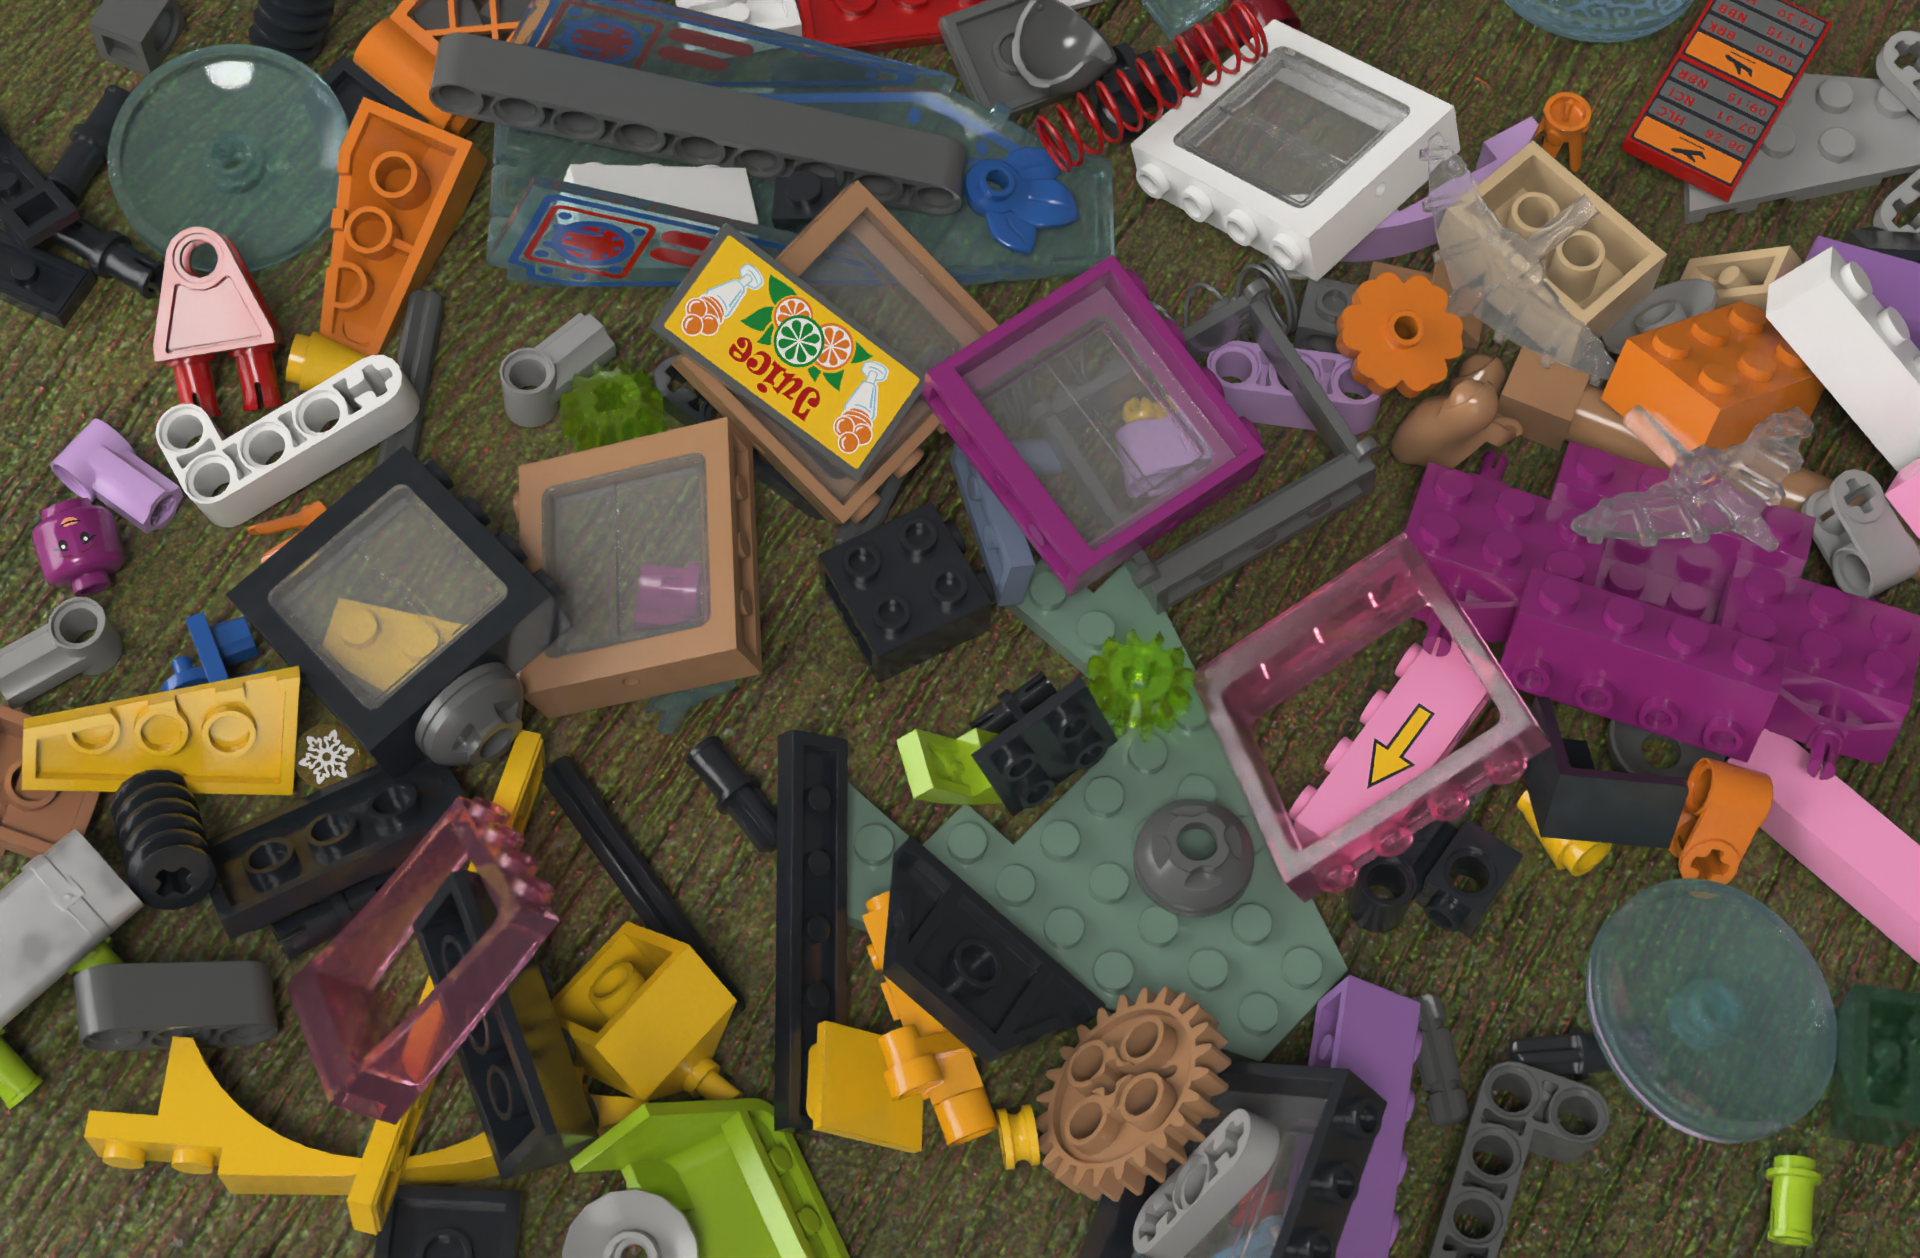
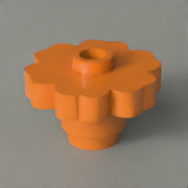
M1384 272L1375 279L1364 281L1353 292L1352 305L1346 307L1336 320L1338 332L1336 348L1342 355L1354 358L1350 369L1351 377L1356 382L1367 385L1370 391L1379 396L1386 395L1396 387L1403 396L1415 398L1424 391L1436 388L1447 377V365L1451 364L1463 350L1461 338L1463 322L1457 315L1445 312L1449 300L1446 291L1436 285H1432L1422 275H1413L1403 283L1394 273Z

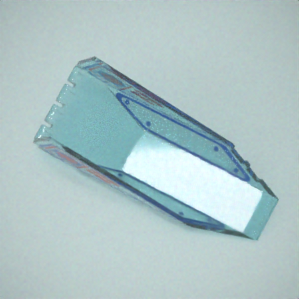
M531 0L510 40L511 43L948 136L960 141L967 149L964 179L969 169L979 161L986 159L1003 161L1007 155L1017 148L1033 147L1045 149L1038 135L1008 120L1011 107L997 101L990 110L953 90L957 78L949 73L654 0ZM496 123L494 125L492 161L496 166L492 168L489 214L493 218L488 222L486 261L493 266L506 268L508 280L541 287H678L715 234L725 223H728L774 259L807 226L797 225L796 233L775 229L772 222L775 182L748 177L759 225L566 182L564 178L570 164L599 162L604 165L642 166L655 163L662 166H700ZM1051 132V133H1050V136L1052 137V139L1054 140V142L1058 145V147L1061 149L1059 143L1057 142L1056 138L1054 137L1053 133ZM1061 135L1072 160L1077 162L1079 160L1077 143ZM1084 150V161L1080 167L1073 166L1070 173L1060 170L1055 179L1072 193L1080 215L1077 222L1061 228L1036 229L1035 244L1029 255L1011 251L994 240L990 235L986 218L976 214L969 207L964 189L961 207L949 215H928L883 205L960 286L1081 275L1112 254L1115 257L1112 162L1099 155L1090 154L1086 150ZM1063 160V164L1067 167V162ZM986 181L993 190L1003 191L998 184ZM847 233L843 235V244L833 241L799 276L800 279L811 287H900Z

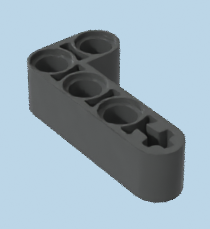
M1507 1061L1491 1068L1472 1101L1425 1258H1497L1527 1152L1530 1151L1566 1163L1581 1161L1591 1154L1609 1125L1610 1111L1606 1100L1601 1094L1582 1083L1519 1062ZM1505 1090L1513 1093L1520 1100L1523 1110L1507 1112L1499 1108L1494 1102L1491 1092ZM1568 1112L1579 1116L1585 1122L1588 1134L1574 1135L1569 1133L1560 1125L1557 1114ZM1484 1151L1494 1154L1502 1162L1504 1173L1499 1175L1484 1173L1476 1166L1473 1153ZM1469 1214L1478 1218L1484 1225L1486 1237L1471 1239L1462 1235L1455 1226L1454 1216Z

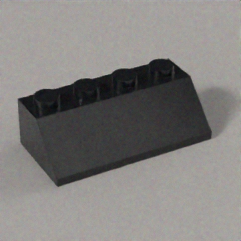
M465 869L451 872L412 925L501 1180H506L571 1160L600 1137L597 1131L599 1115L592 1096L588 1092H583L575 1070L576 1052L571 1035L565 1028H560L551 1003L553 988L550 976L546 968L541 964H537L529 942L530 924L525 908L520 902H515L507 880Z

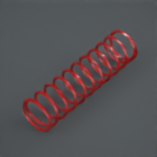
M1234 0L1231 3V16L1236 30L1245 45L1255 54L1253 58H1248L1240 52L1237 39L1225 17L1219 12L1214 11L1213 22L1219 35L1236 56V67L1233 70L1221 64L1216 47L1205 28L1198 23L1194 24L1193 31L1199 45L1216 66L1217 78L1214 81L1206 79L1201 74L1197 60L1188 43L1182 36L1175 34V47L1185 65L1196 76L1197 90L1194 93L1186 90L1181 85L1178 73L1165 50L1159 46L1155 47V57L1161 69L1177 89L1178 101L1175 104H1171L1161 96L1158 84L1150 68L1143 59L1136 57V69L1146 87L1157 99L1158 113L1155 116L1141 107L1138 95L1124 71L1116 69L1115 76L1120 88L1137 110L1139 122L1136 127L1129 125L1121 117L1111 92L1102 81L1097 80V92L1108 111L1117 121L1119 136L1116 139L1109 136L1101 128L1089 100L1083 93L1077 91L1076 100L1078 105L1097 132L1099 148L1097 150L1090 148L1081 139L1070 113L1065 106L1058 103L1057 113L1078 146L1079 160L1077 162L1072 160L1063 138L1052 122L1044 116L1037 115L1035 120L1036 129L1049 156L1061 170L1070 173L1073 166L1080 167L1083 164L1084 150L1093 155H1100L1103 152L1104 139L1116 144L1123 140L1124 127L1129 131L1139 132L1143 126V116L1150 120L1158 121L1162 117L1163 105L1171 109H1178L1182 104L1183 94L1197 98L1202 91V82L1209 86H1217L1221 81L1222 71L1230 75H1236L1240 71L1241 60L1255 64L1260 57L1265 58L1268 55V42L1255 14L1241 1ZM1236 6L1244 15L1251 29L1255 47L1249 41L1240 25ZM1220 22L1222 23V25L1224 26L1225 30L1227 31V33H1228V35H1229V38L1227 37V35L1225 34L1224 30L1222 29V26H1221ZM1201 34L1203 35L1204 39L1206 40V42H1207L1209 48H1208L1207 45L1205 44V42H1204V40H1203ZM1260 38H1261L1262 45H1263V52H1262V53H1261ZM1045 125H1046V126L1050 129V131L1053 133V135H1054V137L1056 138L1057 142L1059 143L1061 149H1060V148L1058 147V145L1054 142V140H1053L1052 137L1050 136L1049 132L1047 131ZM1054 151L1067 162V167L1060 161Z

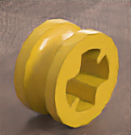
M1031 1104L1022 1105L1020 1112L1017 1114H1010L1005 1108L997 1109L998 1136L1005 1170L1015 1169L1016 1163L1020 1160L1028 1161L1031 1166L1040 1165L1039 1141Z

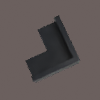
M1536 696L1518 752V758L1540 837L1669 849L1689 793L1686 780L1679 777L1595 770L1587 741L1562 738L1550 697Z

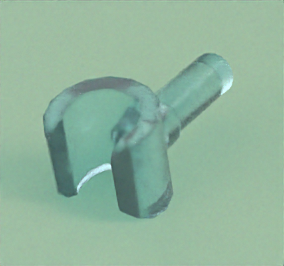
M734 680L651 697L644 712L648 714L657 710L664 711L665 713L656 729L662 734H672L679 729L689 708L734 689Z

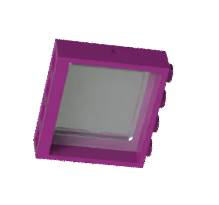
M1113 254L926 371L921 394L923 400L1070 596H1073L1255 476L1266 453L1263 450L1262 438L1253 423L1244 416L1238 417L1224 399V390L1216 375L1207 367H1199L1186 350V341L1179 327L1169 318L1162 319L1148 301V291L1141 278L1131 269L1124 270Z

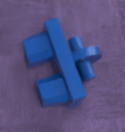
M204 612L185 618L203 667H193L189 656L175 658L171 662L175 675L164 682L161 692L230 679L226 667L259 656L245 617L222 621L211 626ZM263 667L250 673L244 674L242 676L263 673L266 671Z

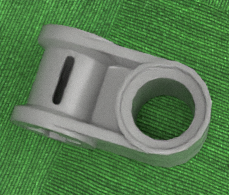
M1857 469L1844 471L1832 481L1829 490L1816 491L1804 501L1801 513L1816 518L1812 538L1830 566L1837 585L1843 592L1869 599L1913 577L1919 571L1920 555L1915 541L1903 528L1885 498L1881 485L1870 474ZM1865 494L1866 498L1856 506L1850 504L1855 498ZM1834 509V515L1824 522L1820 520L1823 514Z

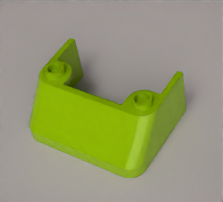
M744 1098L644 1103L569 1160L575 1173L621 1170L626 1181L627 1190L641 1189L664 1196L686 1215L698 1238L700 1258H850L793 1134L774 1131V1106L765 1100Z

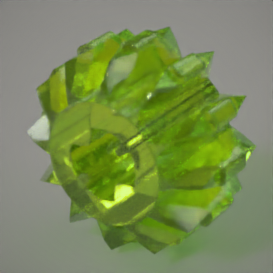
M622 359L613 371L605 372L604 368L595 361L591 378L574 373L573 380L571 381L572 391L562 393L559 402L561 413L563 414L560 420L562 434L567 440H573L575 452L660 433L664 430L665 426L664 415L661 413L664 407L661 391L658 390V387H651L650 376L646 374L645 369L629 375L628 366L625 365Z
M1134 628L1127 633L1125 645L1108 636L1107 640L1102 644V656L1092 655L1088 660L1086 673L1091 679L1085 682L1106 720L1115 719L1114 734L1117 736V739L1124 736L1129 727L1137 728L1138 735L1144 743L1151 738L1153 725L1170 734L1176 727V714L1186 715L1191 708L1192 696L1187 691L1192 689L1195 676L1193 669L1182 667L1185 659L1182 646L1166 651L1162 650L1164 637L1160 631L1151 637L1149 643L1141 642L1140 636ZM1135 681L1143 682V689L1134 688Z

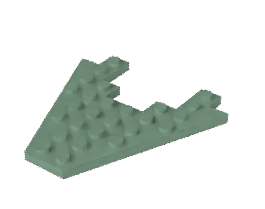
M1041 559L1035 564L1022 604L1004 607L1091 680L1087 687L1118 741L1109 747L1104 757L1086 772L1014 845L969 805H963L923 846L1106 1004L1104 1009L1110 1014L1116 1013L1119 997L1123 994L1136 1003L1142 988L1147 987L1156 995L1160 993L1163 987L1170 988L1178 996L1184 992L1220 1022L1216 1029L1228 1038V1042L1220 1050L1233 1061L1266 1063L1317 1009L1318 1000L1345 979L1348 968L1166 611L1159 615L1156 614L1141 589L1138 590L1132 580V575L1125 564L1114 572L1094 593L1085 587L1073 596H1070L1045 561ZM849 782L847 796V925L868 933L862 915L868 913L865 903L877 895L890 891L893 853L909 836ZM1183 799H1203L1215 802L1229 809L1241 820L1249 832L1253 844L1254 868L1250 884L1243 896L1230 908L1219 914L1204 918H1187L1175 915L1157 906L1146 896L1138 883L1134 871V848L1137 836L1147 819L1163 806ZM1201 829L1187 830L1177 839L1179 850L1185 857L1191 860L1208 859L1217 850V845L1212 835Z

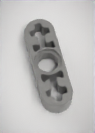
M1237 1109L1230 1113L1187 1158V1162L1184 1165L1181 1164L1144 1203L1136 1218L1133 1229V1245L1135 1250L1150 1258H1184L1267 1174L1279 1149L1280 1132L1277 1124L1244 1109Z

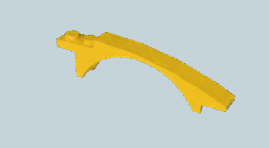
M172 1037L158 1115L89 1110L84 1138L99 1157H103L102 1161L107 1165L117 1168L140 1169L144 1167L145 1161L171 1162V1167L181 1172L209 1174L213 1172L214 1166H219L217 1175L230 1194L349 1195L362 1158L335 1155L306 1147L277 1134L259 1123L239 1107L219 1085L204 1055H201L194 1038ZM575 1067L583 1092H588V1085L582 1084L583 1067ZM590 1094L598 1110L599 1127L597 1131L599 1136L601 1137L644 1103H649V1101L643 1102L631 1097ZM485 1132L445 1149L408 1156L398 1185L438 1186L473 1182L498 1176L499 1172Z

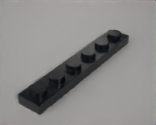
M795 729L778 735L774 1131L835 1137L837 1135L813 1130V1120L809 1117L806 1110L809 1049L813 1044L817 1043L818 1024L823 1021H829L847 1026L848 740Z

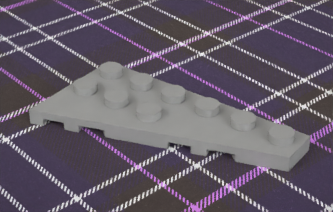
M1805 73L1729 202L1684 181V223L1704 221L1709 213L1733 209L1735 214L1753 211L1757 209L1759 203L1788 198L1793 202L1879 185L1883 178L1908 173L1910 177L1920 168V120L1883 84L1881 79ZM1919 82L1918 85L1916 86L1919 91H1920V82Z

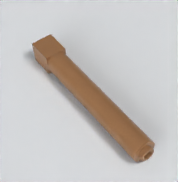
M1522 346L1498 402V413L1505 417L1514 418L1521 423L1523 427L1522 437L1557 451L1561 450L1564 441L1568 443L1571 441L1654 468H1661L1670 473L1715 487L1726 488L1732 492L1773 505L1787 507L1801 513V508L1807 498L1816 491L1829 490L1833 481L1831 478L1754 448L1698 469L1690 470L1603 402L1600 398L1604 390L1588 384L1592 372L1526 346ZM1861 494L1851 501L1850 504L1856 506L1866 498L1865 494ZM1888 501L1905 531L1915 541L1920 555L1919 538ZM1834 509L1823 514L1820 520L1824 522L1834 515ZM1920 566L1919 571L1911 577L1917 581L1920 579Z

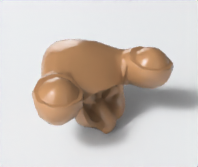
M1474 354L1463 362L1460 367L1459 376L1451 380L1447 391L1428 396L1419 402L1407 414L1393 436L1390 452L1394 461L1427 467L1428 462L1453 469L1485 442L1499 447L1516 437L1523 436L1521 423L1514 418L1505 417L1498 413V396L1503 391L1507 382V369L1504 360L1498 355L1492 357L1487 354Z

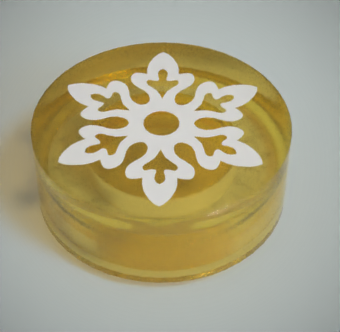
M332 724L317 725L306 730L297 739L295 771L306 784L314 788L323 789L356 773L360 761V752L354 737L345 729Z

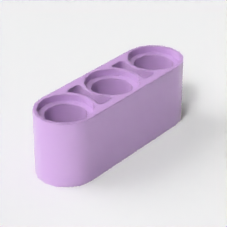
M1230 341L1209 353L1206 367L1220 381L1225 394L1224 399L1238 417L1244 416L1254 423L1317 431L1291 391L1283 387V385H1286L1258 343ZM1295 348L1352 433L1358 435L1368 431L1375 423L1383 395L1374 394L1368 389L1367 385H1362L1351 377L1350 369L1354 358H1349L1342 354ZM1231 376L1238 378L1242 382L1229 383L1224 381L1222 377ZM1353 392L1361 395L1364 399L1355 400L1343 393Z

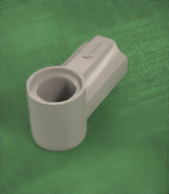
M579 313L535 348L517 349L505 357L501 363L499 373L505 413L512 422L528 428L539 427L550 422L557 414L559 400L616 356L615 343L607 334L604 326L590 313L588 315ZM525 386H537V388L531 390L521 389Z
M74 597L65 600L54 609L49 617L48 624L0 649V691L11 708L15 709L79 673L98 675L107 672L116 665L122 655L123 643L121 636L103 608L96 601L87 597ZM96 630L94 635L87 641L75 643L84 632Z

